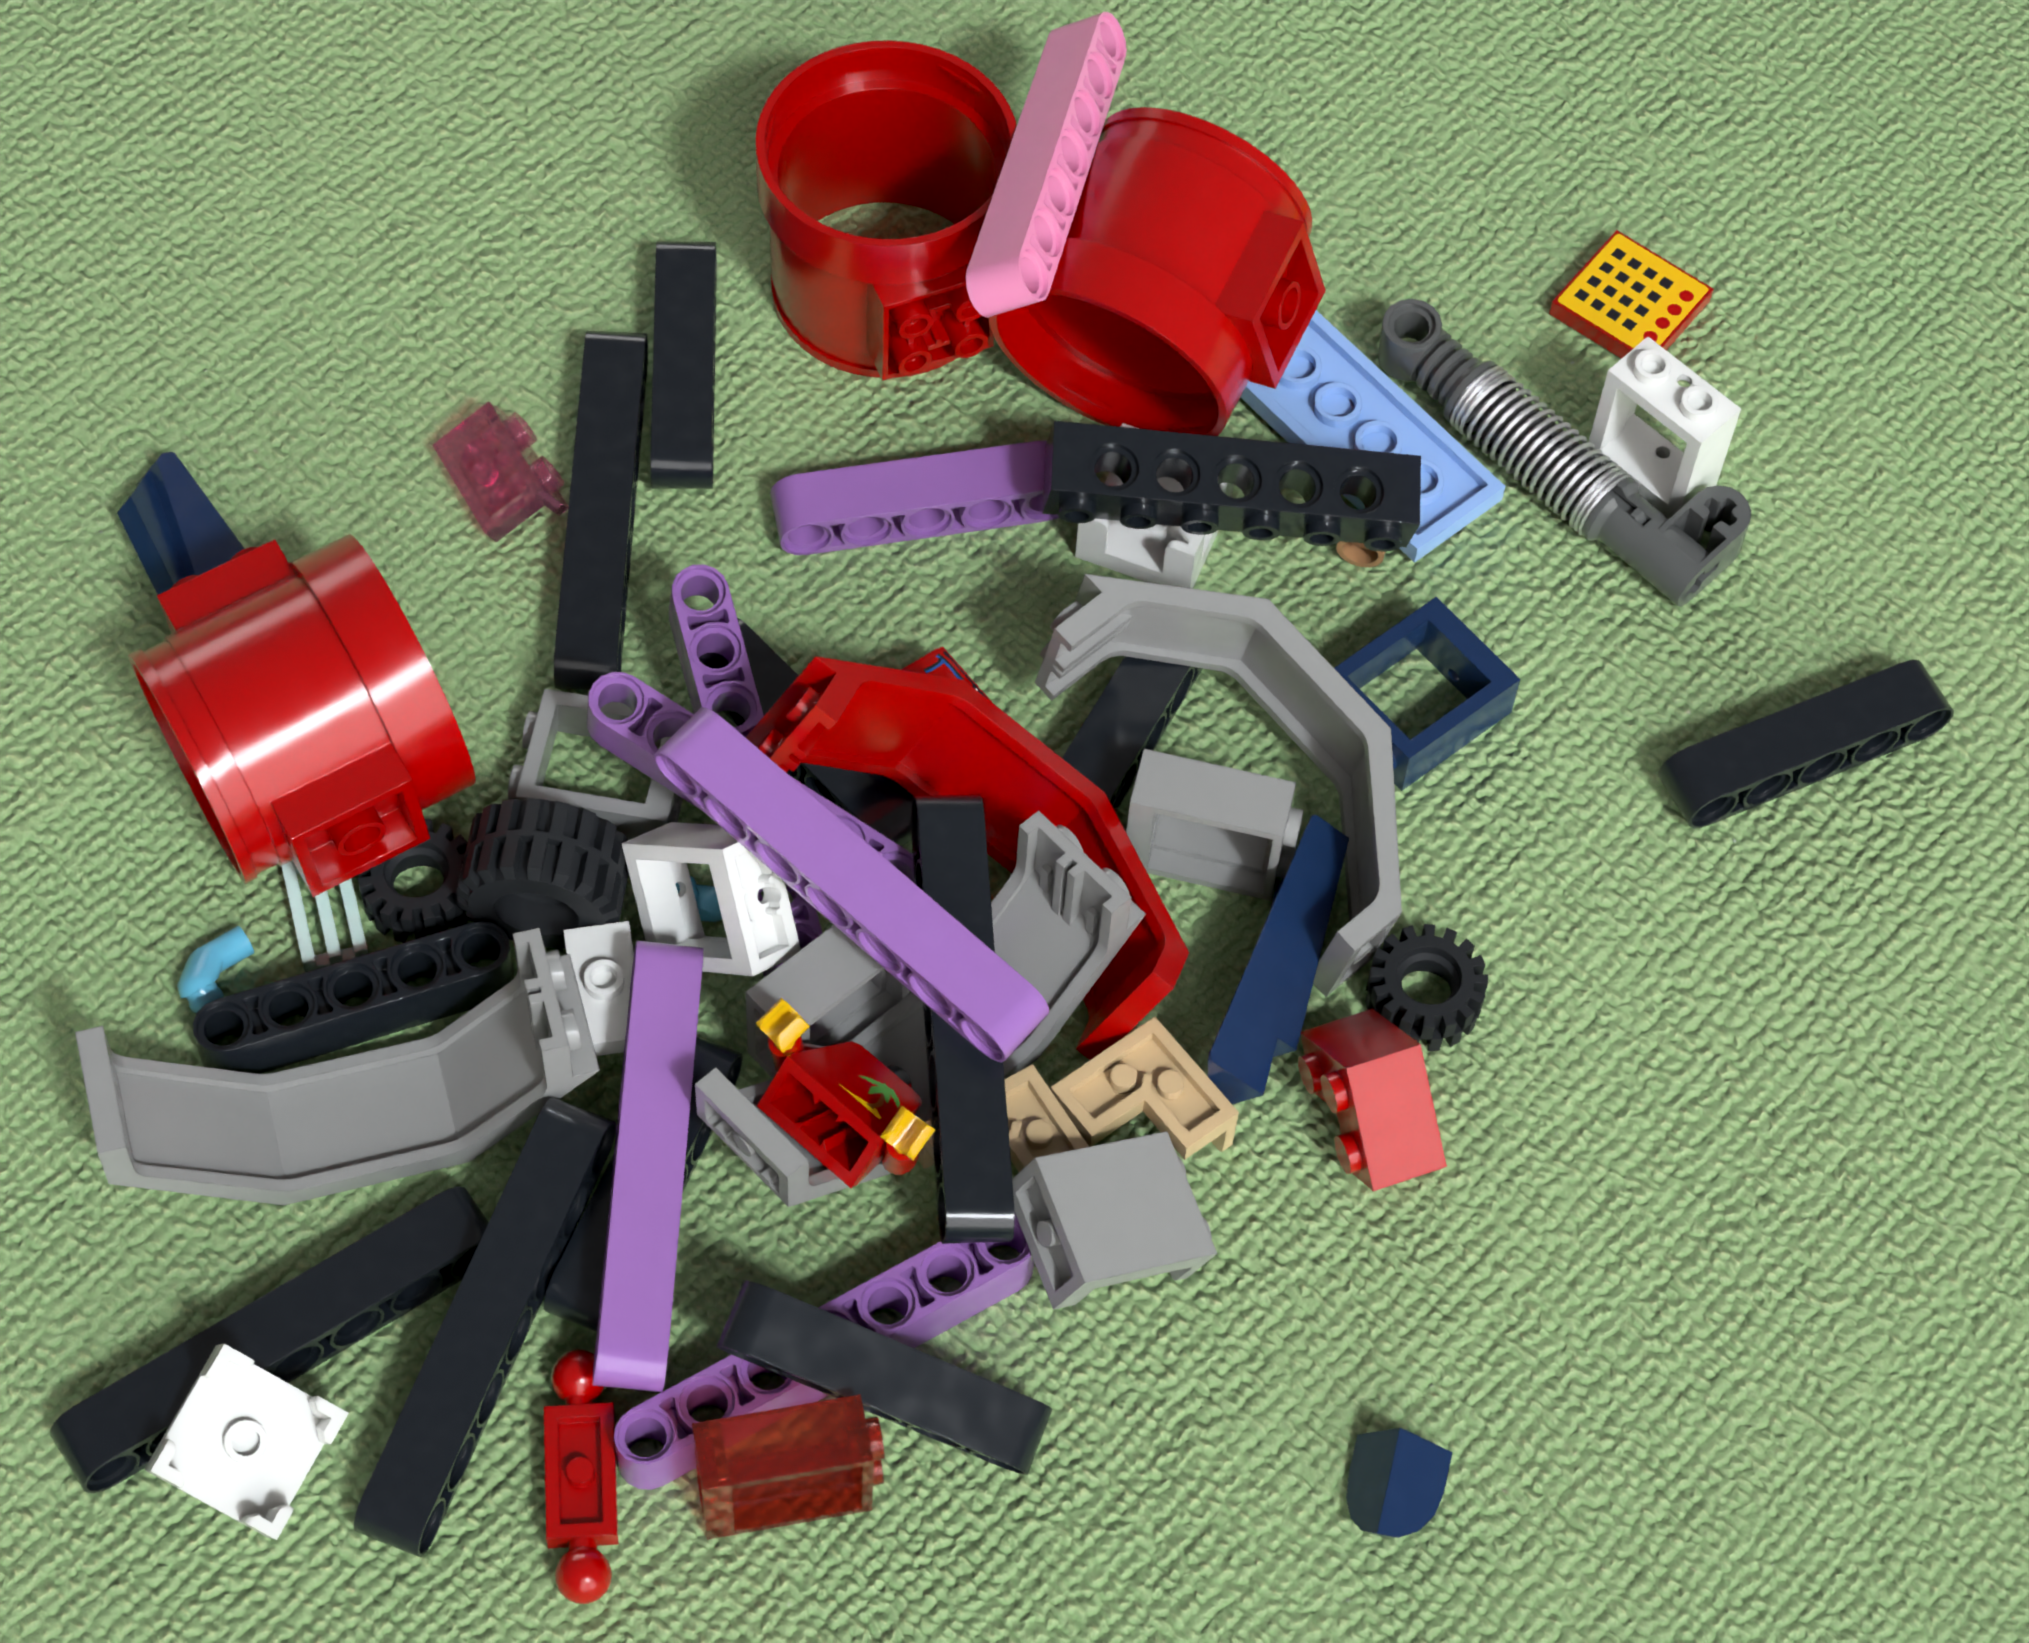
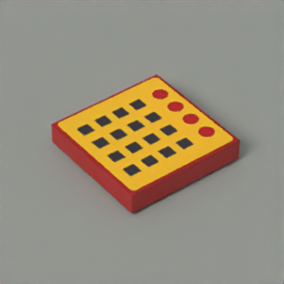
M1616 230L1552 301L1549 314L1622 359L1647 337H1650L1667 351L1710 302L1714 289Z

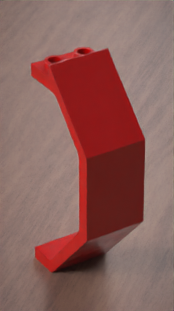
M815 656L745 737L786 773L789 769L794 772L800 763H808L886 776L900 784L914 796L980 794L984 806L987 854L1011 873H1013L1016 866L1019 826L1037 811H1040L1055 826L1063 825L1068 828L1079 840L1083 852L1101 869L1109 868L1114 871L1128 888L1131 900L1146 915L1083 998L1088 1010L1089 1019L1076 1050L1089 1060L1124 1038L1174 989L1189 951L1105 792L966 681Z

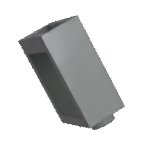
M544 688L538 712L529 711L525 720L522 745L528 751L524 766L517 764L513 766L508 786V800L535 798L559 801L578 808H584L596 813V816L617 826L616 830L624 833L628 840L670 822L677 823L683 798L651 779L645 803L543 787L557 731L591 737L587 729L588 696ZM620 702L605 704L600 709L606 717L613 720H623L633 714V711L627 705ZM671 737L659 739L655 743L656 747L660 749Z
M1144 749L1130 800L1126 833L1149 874L1271 901L1277 877L1284 879L1295 854L1304 810L1292 807L1296 782Z
M833 925L746 991L748 1053L772 1078L775 1077L777 1071L768 1046L769 1037L760 1030L756 1022L781 997L810 1025L801 1035L803 1043L830 1046L851 1041L907 996L910 990Z

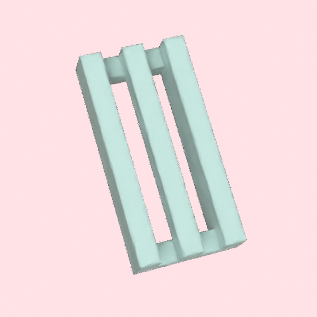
M293 861L282 865L304 972L306 973L368 954L352 879L339 884L353 947L340 950L328 892L325 891L315 896L327 953L314 955L297 878L299 871Z

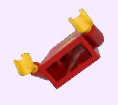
M781 997L756 1022L760 1030L769 1037L768 1046L777 1071L757 1107L850 1188L857 1186L881 1161L884 1169L892 1174L903 1175L910 1172L918 1161L921 1149L935 1129L915 1116L922 1104L920 1095L912 1089L909 1075L898 1066L890 1065L886 1067L861 1044L853 1041L830 1046L803 1043L801 1035L810 1025Z

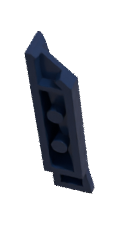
M174 452L162 453L138 481L134 491L117 512L157 595L171 589L182 578L191 575H201L230 561L236 553L245 549Z
M1317 815L1310 816L1286 875L1276 886L1268 917L1209 1052L1208 1077L1231 1104L1263 1096L1273 1057L1297 1050L1349 842V837Z

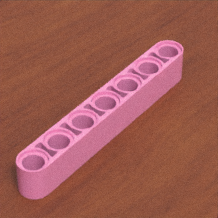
M1102 12L1053 29L1048 35L966 272V287L970 301L978 313L988 318L1043 301L1050 292L1126 58L1127 48L1123 30L1118 20L1109 12Z

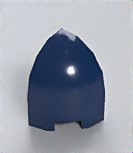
M1402 1428L1357 1434L1348 1473L1346 1493L1350 1518L1361 1531L1380 1537L1399 1538L1420 1531L1436 1514L1445 1491L1453 1452Z

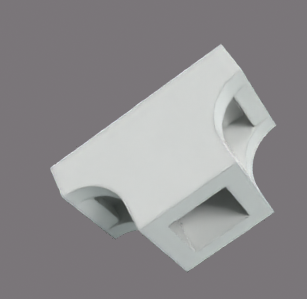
M629 921L563 930L566 955L570 954L596 1056L622 1053L625 1047L634 958Z

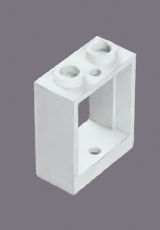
M1647 337L1608 370L1588 442L1593 443L1595 449L1602 450L1603 456L1610 457L1611 463H1617L1619 467L1627 471V474L1632 475V478L1639 483V494L1670 518L1698 492L1707 487L1717 485L1741 408L1650 337ZM1680 380L1687 381L1690 384V386L1682 387L1677 382ZM1637 404L1687 443L1685 451L1682 452L1636 416L1634 413Z
M670 822L621 843L647 942L701 947L704 950L702 972L755 976L787 961L801 950L785 882L721 826L715 824ZM687 863L709 864L727 938L704 936ZM676 883H678L680 886L679 894L677 891ZM760 889L764 892L761 902L758 900V891Z

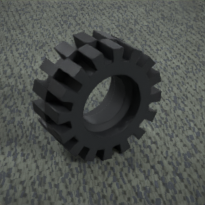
M425 819L431 839L359 874L360 892L369 921L375 919L376 929L384 936L392 928L394 940L397 942L405 943L409 933H414L415 939L427 936L429 932L436 931V933L448 930V924L450 923L455 927L467 924L465 910L460 908L457 902L458 895L456 894L467 841L461 834L454 839L452 827L444 823L441 824L437 833H435L431 819ZM413 867H432L439 870L444 877L443 883L438 890L423 897H406L400 895L394 889L396 877L403 871Z
M1424 924L1421 936H1416L1414 927L1411 925L1402 928L1399 940L1392 933L1384 940L1383 948L1377 949L1373 957L1365 990L1367 991L1366 1007L1367 1010L1374 1009L1418 1043L1420 1040H1427L1428 1052L1439 1051L1443 1038L1452 1047L1460 1042L1463 1032L1469 1035L1473 1030L1476 1020L1479 1018L1488 986V974H1483L1486 964L1482 955L1472 958L1475 945L1467 938L1459 946L1454 944L1457 935L1456 931L1446 928L1445 934L1441 938L1434 936L1435 925ZM1411 972H1430L1440 976L1449 984L1451 995L1445 1002L1440 1004L1420 1003L1405 994L1402 988V980Z

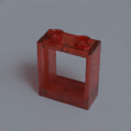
M861 1394L692 1423L696 1479L707 1540L872 1511L873 1486L884 1484L881 1459H885L879 1419L878 1417L865 1419Z

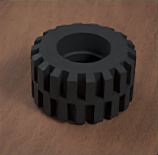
M528 798L527 800H503L502 804H490L483 808L482 813H477L472 820L456 891L458 895L457 902L460 908L466 911V916L473 922L486 921L494 923L505 931L509 940L514 941L513 933L540 928L545 948L566 949L563 930L619 922L629 875L621 843L628 841V838L624 833L617 831V826L610 821L596 816V813L568 803Z

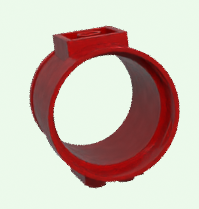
M884 40L849 44L821 53L795 68L775 87L761 111L755 138L757 193L764 217L770 225L771 293L774 308L780 322L790 337L811 356L831 367L851 374L881 378L884 381L890 378L913 376L929 372L957 358H969L985 349L994 347V336L989 326V319L980 315L970 301L966 287V272L1017 124L1011 107L1000 90L989 78L968 62L943 50L912 42ZM869 203H899L929 210L954 223V225L918 237L877 239L838 231L818 221L848 207Z
M1138 107L1121 110L1105 120L1047 298L1034 304L988 317L990 329L1004 354L1028 379L1060 403L1105 426L1121 427L1122 423L1139 429L1218 436L1225 428L1248 381L1276 389L1326 291L1309 239L1312 231L1311 210L1300 189L1283 169L1252 144L1226 129L1195 116L1168 109Z
M351 534L290 563L274 539L259 547L243 549L236 553L230 561L201 575H191L182 578L171 589L157 595L171 634L164 637L163 642L145 651L139 649L128 655L141 690L184 778L226 856L245 884L256 879L257 874L277 864L282 866L293 861L312 897H315L431 839L422 810L476 783L473 764L462 733L413 629L378 568L363 546Z

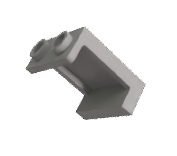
M1167 1131L1035 1157L1012 1178L1014 1211L1053 1310L1076 1305L1091 1291L1100 1287L1170 1272L1174 1280L1188 1278L1218 1254L1212 1241L1210 1227L1202 1216L1188 1183L1185 1166L1180 1157L1177 1156Z

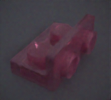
M488 401L432 446L484 533L498 542L544 505L558 516L568 510V505L558 490L564 486L562 477L544 456L538 458L531 446L537 441V437L528 423L517 412L508 416Z

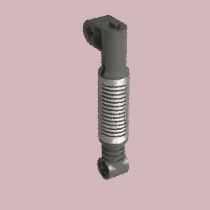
M1406 299L1391 305L1385 312L1378 350L1379 363L1384 371L1396 379L1416 382L1417 386L1427 391V394L1432 399L1438 400V404L1444 410V419L1451 423L1455 430H1458L1460 434H1467V440H1474L1476 447H1482V453H1490V459L1498 460V466L1506 467V473H1514V480H1522V486L1530 487V493H1537L1538 500H1545V506L1553 507V513H1561V520H1569V527L1574 528V531L1579 532V535L1584 536L1590 541L1600 540L1679 607L1687 604L1737 558L1751 518L1749 502L1740 492L1731 487L1720 485L1707 487L1698 492L1672 517L1668 518L1639 494V483L1632 478V475L1627 474V471H1624L1617 463H1611L1610 457L1603 456L1602 450L1595 449V445L1587 442L1585 436H1579V431L1571 429V424L1563 422V417L1555 416L1554 410L1547 409V404L1539 402V397L1532 396L1531 391L1524 389L1523 384L1516 382L1515 377L1508 374L1506 370H1503V367L1498 366L1493 361L1482 362L1476 357L1473 358V354L1468 349H1462V344L1452 339L1451 335L1442 328L1440 315L1433 306L1422 300ZM1402 338H1412L1418 342H1407L1402 340ZM1704 530L1711 532L1706 549L1700 545Z

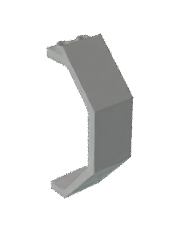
M1085 574L1075 602L1065 608L1054 619L1050 626L1054 631L1051 640L1040 653L1043 661L1035 684L1051 701L1101 662L1115 656H1127L1221 671L1235 678L1335 785L1339 794L1342 833L1349 837L1344 858L1349 922L1337 931L1318 962L1313 984L1327 997L1372 960L1377 949L1381 946L1402 913L1391 728L1269 599Z
M1037 811L1019 826L1015 869L991 902L995 953L1032 984L1049 1006L1048 1015L1003 1062L1005 1079L1030 1066L1042 1055L1146 915L1131 900L1128 888L1114 871L1109 868L1101 869L1083 852L1079 840L1068 828L1063 825L1055 826L1040 811ZM910 992L851 1041L861 1044L886 1067L894 1065L905 1070L911 1080L912 1089L920 1095L922 1104L915 1116L925 1122L931 1119L923 1002ZM714 1068L695 1083L697 1115L788 1207L849 1188V1186L757 1107L773 1079L738 1090L717 1068ZM881 1161L859 1184L891 1173L884 1169Z
M540 928L513 933L518 968L515 978L437 1034L420 1040L269 1074H253L124 1057L115 1054L111 1050L103 1026L77 1031L75 1035L95 1142L107 1181L113 1185L288 1205L468 1163L539 1114L548 1099L553 1097L559 1100L600 1071L570 954L560 956L558 950L546 953Z

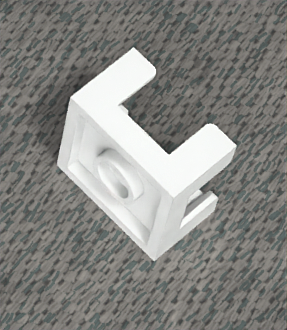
M1124 423L1121 425V427L1136 428ZM1109 472L1105 481L1106 485H1123L1117 475ZM1161 477L1157 479L1159 484L1168 491H1184L1182 485L1173 478ZM1219 484L1220 489L1226 495L1232 497L1234 484ZM1094 519L1091 522L1078 523L1075 557L1148 583L1193 589L1219 530L1211 534L1196 535L1183 531L1181 526L1156 524L1154 527L1147 529H1133L1123 526L1117 520Z
M216 1345L144 1470L263 1536L277 1540L294 1510L290 1503L323 1445H330L349 1413L319 1396L308 1395L254 1365L255 1361L228 1345Z

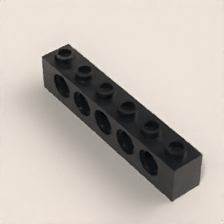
M1054 421L1045 445L1042 514L1058 515L1061 520L1070 523H1087L1094 519L1117 520L1123 526L1133 529H1147L1154 527L1156 524L1181 526L1183 531L1196 535H1206L1217 530L1242 532L1245 537L1253 540H1271L1278 536L1303 538L1306 543L1315 546H1330L1340 541L1363 543L1367 549L1387 552L1400 547H1407L1420 525L1421 456ZM1101 471L1114 473L1121 479L1123 485L1108 486L1098 479L1096 473ZM1161 477L1173 478L1182 485L1184 491H1168L1159 484L1157 479ZM1219 484H1234L1242 490L1245 497H1230L1220 489ZM1287 488L1297 491L1304 498L1305 503L1295 504L1286 500L1281 494L1280 489ZM1350 494L1356 496L1363 502L1365 509L1359 510L1349 507L1342 500L1341 495Z

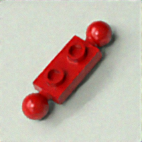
M582 1349L564 1353L557 1359L551 1371L553 1390L565 1402V1405L544 1406L546 1540L548 1549L569 1547V1551L559 1560L555 1570V1582L560 1593L573 1603L589 1604L599 1600L607 1592L612 1579L609 1561L597 1550V1546L618 1545L619 1539L614 1403H593V1400L601 1394L604 1387L592 1385L595 1354Z

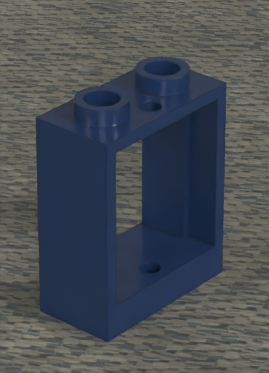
M1437 597L1334 667L1391 728L1394 784L1401 791L1512 712L1521 680ZM1417 649L1467 700L1410 740L1360 688Z

